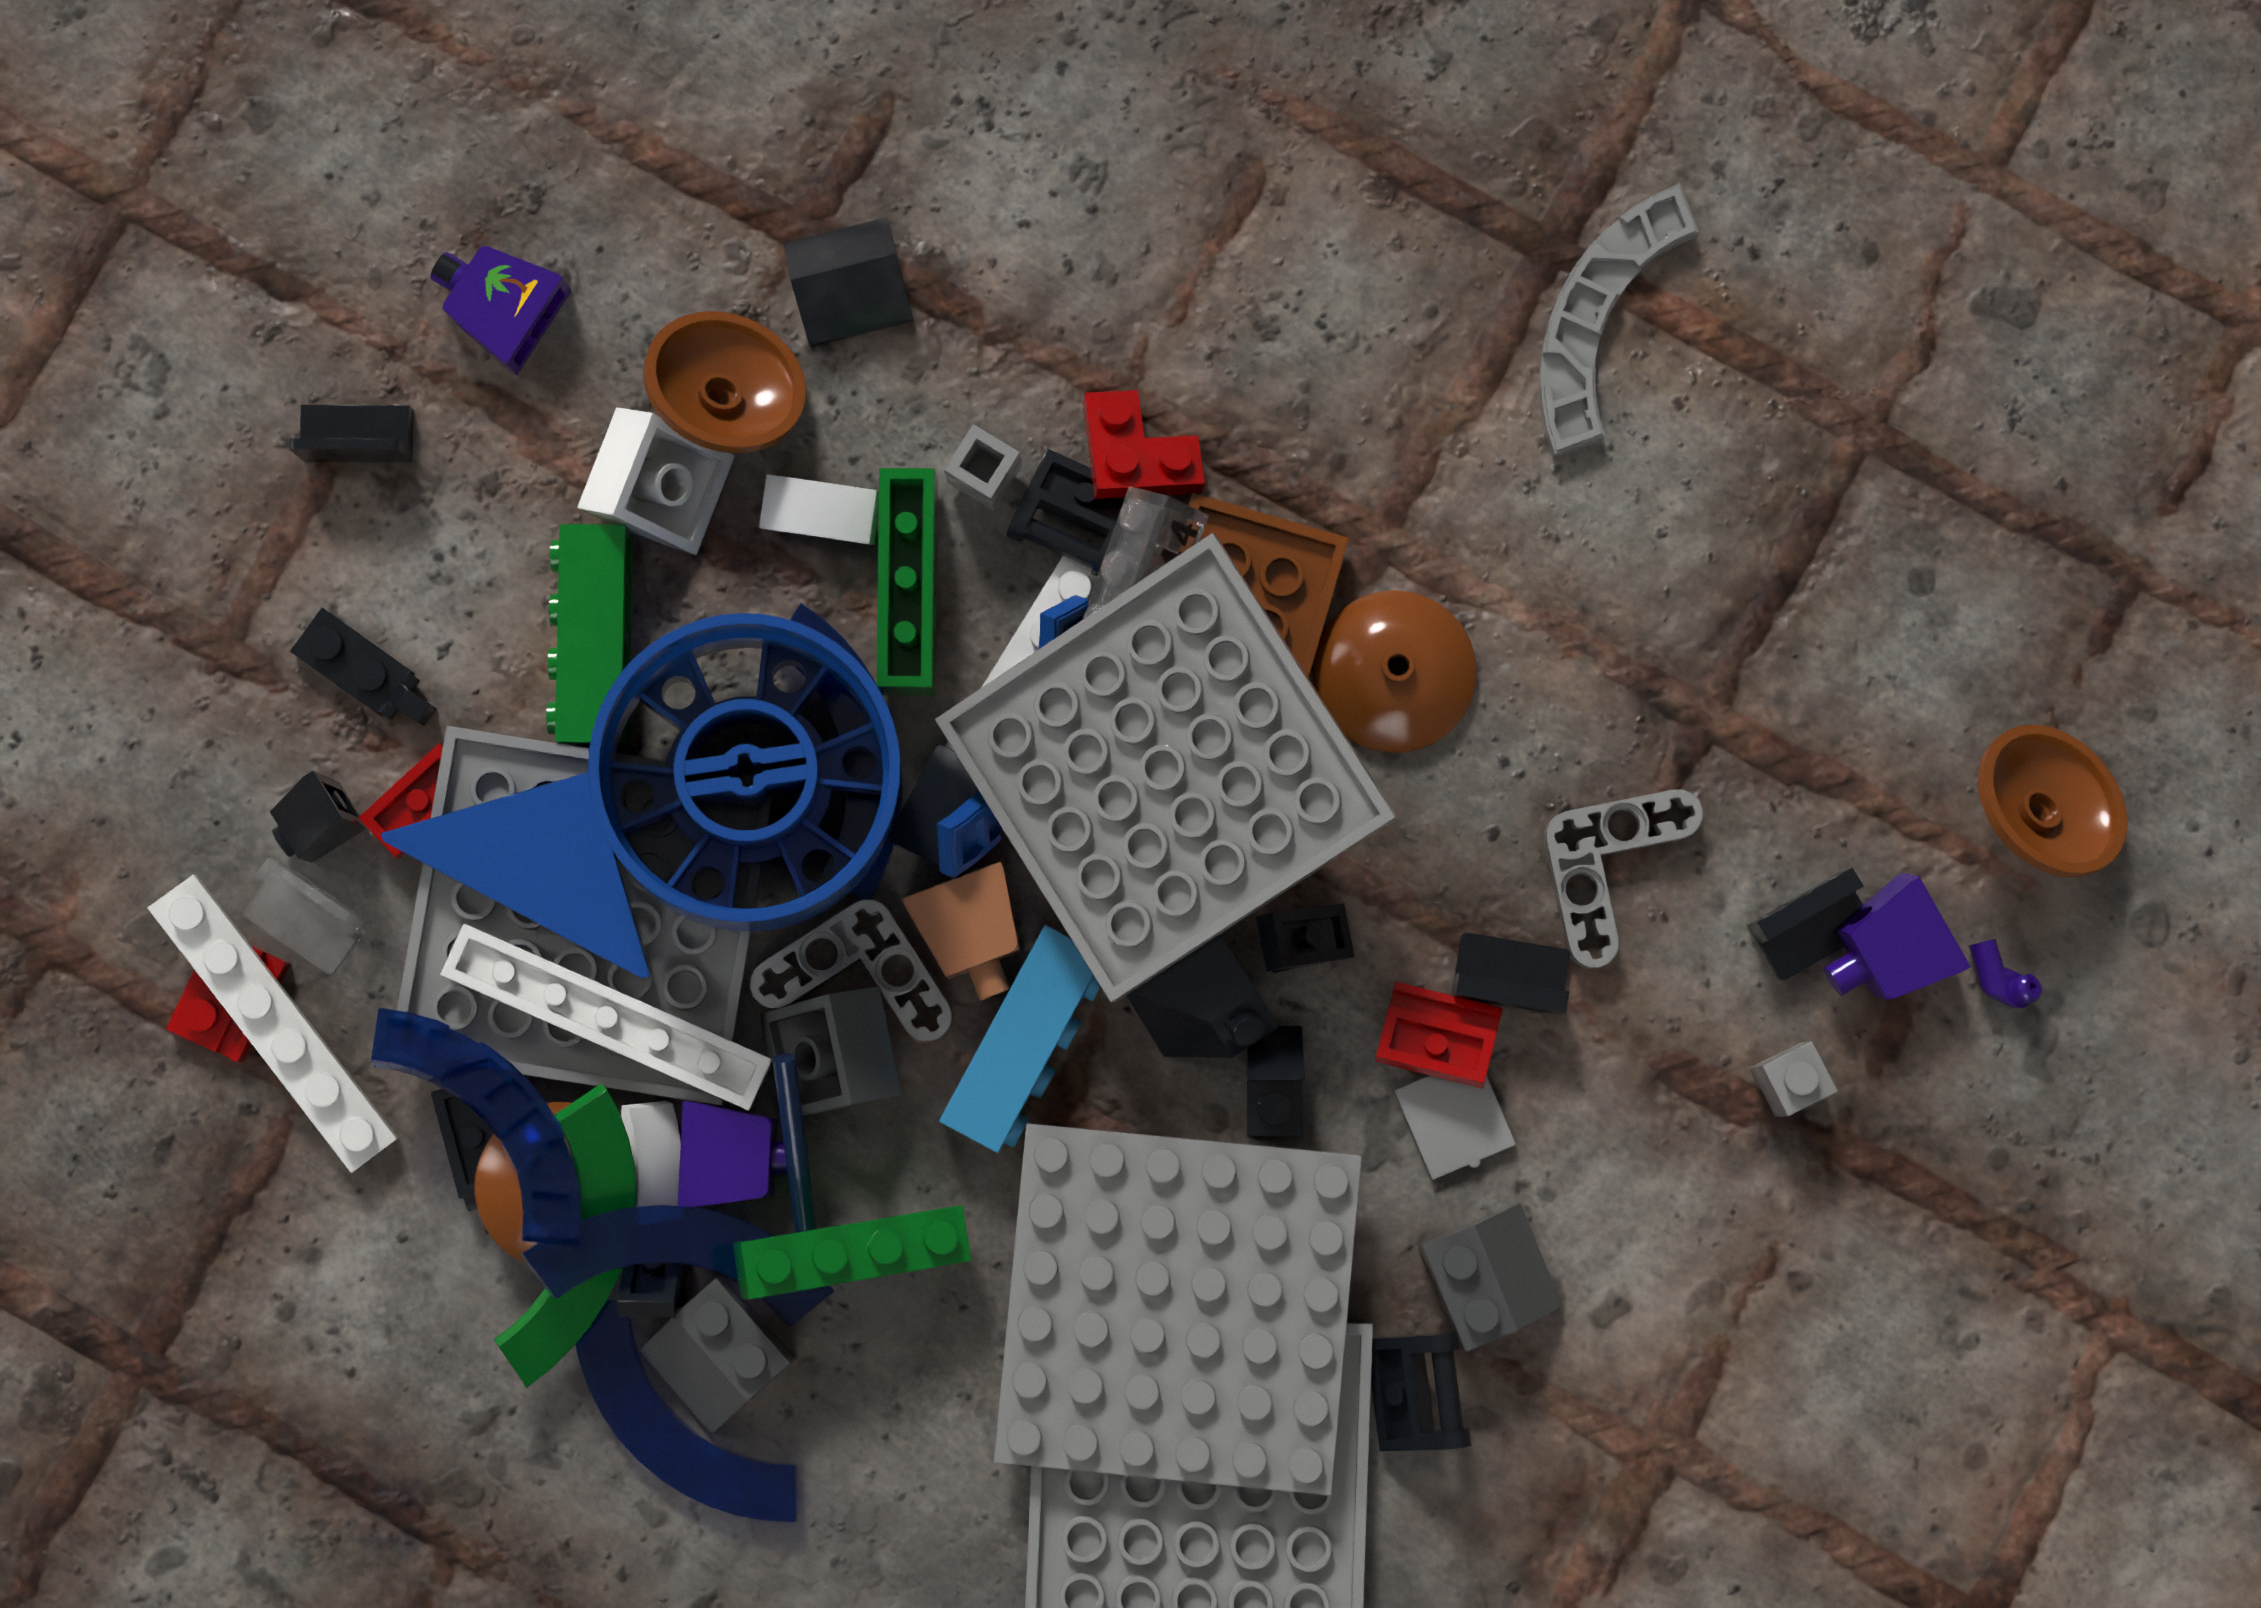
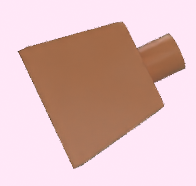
M1001 862L902 898L905 908L948 979L969 972L979 1001L987 1000L1010 990L1000 960L1021 951L1007 877Z

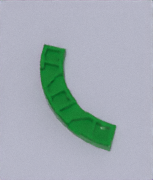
M602 1083L554 1115L568 1144L575 1179L578 1184V1207L574 1213L571 1233L563 1254L565 1260L550 1288L545 1287L531 1307L512 1326L494 1339L526 1388L551 1370L575 1346L592 1325L617 1281L629 1248L635 1215V1166L629 1137L621 1115L608 1090Z

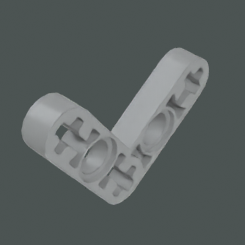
M1668 790L1569 810L1556 815L1546 825L1543 833L1544 847L1565 945L1570 953V958L1577 965L1586 969H1596L1604 966L1616 956L1619 948V938L1601 856L1678 841L1692 835L1700 827L1703 819V808L1700 801L1692 793L1685 790ZM1670 800H1676L1678 807L1681 809H1689L1690 817L1682 821L1683 830H1676L1674 822L1667 821L1653 826L1657 836H1648L1649 818L1642 805H1651L1650 815L1660 814L1670 809ZM1625 810L1636 818L1638 830L1636 835L1629 841L1617 840L1609 832L1608 820L1616 811ZM1588 816H1598L1597 833L1604 847H1595V836L1583 838L1576 842V851H1569L1566 843L1557 844L1555 835L1563 830V822H1570L1573 830H1581L1593 826ZM1585 875L1594 882L1596 895L1590 904L1579 906L1568 899L1566 884L1572 876ZM1600 908L1603 919H1593L1591 923L1595 936H1605L1607 946L1599 949V959H1592L1589 951H1580L1578 947V941L1586 938L1585 923L1582 921L1573 925L1570 914L1586 915Z
M861 900L852 904L763 961L754 969L750 978V989L753 997L765 1007L778 1009L796 1003L848 968L862 961L877 986L880 987L881 992L900 1022L912 1037L923 1042H934L943 1038L949 1032L953 1023V1012L950 1004L891 912L882 903L875 900ZM865 910L871 916L879 913L882 915L883 921L877 925V928L886 942L894 934L900 941L899 945L884 949L877 955L874 961H871L867 954L868 951L877 949L872 938L866 933L857 936L854 931L860 925L857 915ZM819 939L832 941L838 950L836 963L827 970L814 969L807 959L809 946ZM796 953L800 968L812 980L803 986L801 977L797 975L784 985L787 992L784 998L780 999L773 993L765 996L762 988L768 984L765 974L773 970L777 975H784L792 970L794 967L787 962V958ZM895 955L908 957L914 967L912 979L901 987L889 985L883 977L885 962ZM923 980L929 986V991L921 992L919 995L928 1007L933 1008L939 1005L943 1012L936 1018L940 1027L933 1032L926 1026L918 1029L914 1026L913 1021L917 1019L919 1013L911 1000H908L903 1008H901L897 1001V997L912 993Z

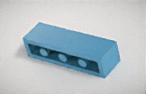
M1044 925L939 1122L996 1153H1000L1005 1144L1015 1148L1026 1128V1124L1030 1120L1021 1115L1031 1095L1038 1099L1042 1098L1056 1071L1047 1066L1057 1046L1067 1051L1082 1023L1081 1020L1073 1017L1082 999L1085 997L1093 1002L1101 988L1071 938Z

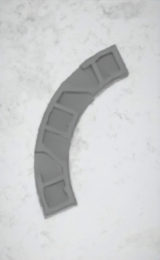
M1680 183L1660 191L1630 208L1616 222L1609 226L1579 259L1557 297L1546 328L1539 370L1540 408L1544 432L1552 458L1602 441L1606 436L1599 416L1595 383V362L1600 337L1612 308L1629 283L1659 256L1682 243L1696 238L1699 234Z

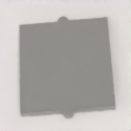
M1427 1076L1394 1090L1431 1180L1467 1165L1476 1168L1480 1165L1481 1159L1516 1145L1487 1076L1483 1089Z

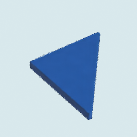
M588 772L381 833L383 842L642 979L651 977L615 854L600 829L593 809Z

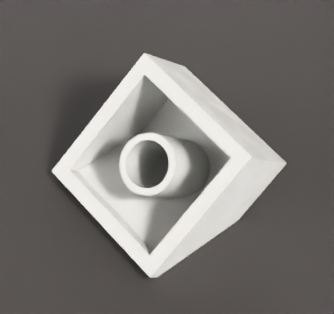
M616 407L577 508L609 524H625L636 535L691 555H697L735 455L710 450L690 442L672 430L654 413Z

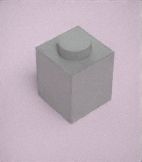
M973 424L947 464L944 472L950 485L994 511L1022 467V461L1019 451Z
M1812 1041L1798 1043L1750 1067L1775 1117L1790 1116L1838 1092Z

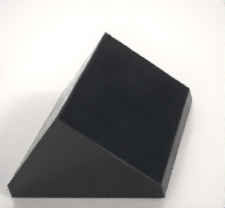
M887 217L783 243L790 281L810 347L914 321Z

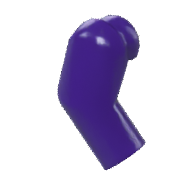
M1996 939L1969 945L1980 988L1987 996L2011 1008H2025L2029 1004L2038 1001L2042 992L2039 980L2032 974L2023 976L2004 967Z

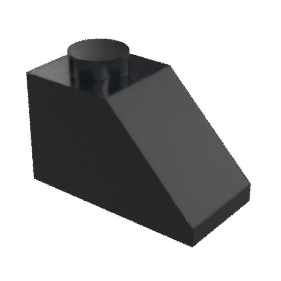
M311 771L303 776L270 811L278 825L272 829V833L281 849L288 857L296 854L298 859L310 863L367 829L358 819L360 815L341 783L315 771Z

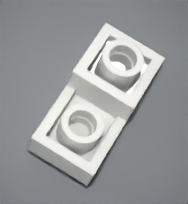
M766 474L759 528L869 545L875 544L879 516L878 490Z
M657 1101L622 1105L621 1118L629 1137L635 1166L636 1201L633 1224L643 1225L681 1219L682 1208H677L681 1140L673 1103Z

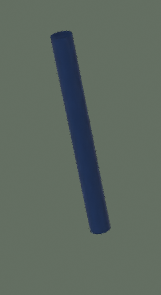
M780 1054L773 1058L794 1228L795 1232L817 1229L796 1059L793 1054Z

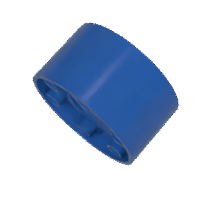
M751 613L724 614L694 621L663 635L639 653L620 673L608 691L593 727L588 758L589 790L600 829L610 848L629 873L660 903L677 914L714 928L749 932L774 930L803 922L826 911L849 894L870 871L885 845L894 820L900 783L899 743L890 711L877 685L859 662L839 644L810 627L782 617ZM730 649H762L757 697H734L715 703L696 659L711 653ZM785 666L799 668L806 677L804 685L798 691L792 693L779 690L773 682L774 676L779 669ZM828 674H830L855 698L864 711L869 724L824 743L816 729L800 712ZM676 682L688 683L695 689L693 702L683 709L671 708L664 702L667 688ZM639 702L680 731L669 750L665 767L615 762L617 747L623 729ZM742 723H757L772 727L786 735L794 743L792 745L766 749L742 744L731 748L725 755L695 759L702 745L712 735L726 727ZM854 751L868 753L875 762L874 771L863 779L850 777L843 769V761L848 754ZM745 765H752L753 771L756 774L753 778L754 785L749 787H743L740 778H737L741 776V767ZM635 784H645L652 788L654 792L652 805L640 813L627 810L623 804L626 790ZM832 790L881 796L874 823L856 855L818 828L828 808ZM803 791L796 805L786 816L770 826L756 830H735L721 826L710 820L697 808L727 802H736L743 806H755L764 802L769 796ZM672 815L682 832L696 846L666 884L640 860L631 847L626 834ZM824 853L833 860L835 870L828 880L813 882L803 874V863L811 854ZM782 856L800 898L764 908H735L739 864L764 862ZM704 870H715L724 878L722 892L710 900L697 897L692 888L694 878Z

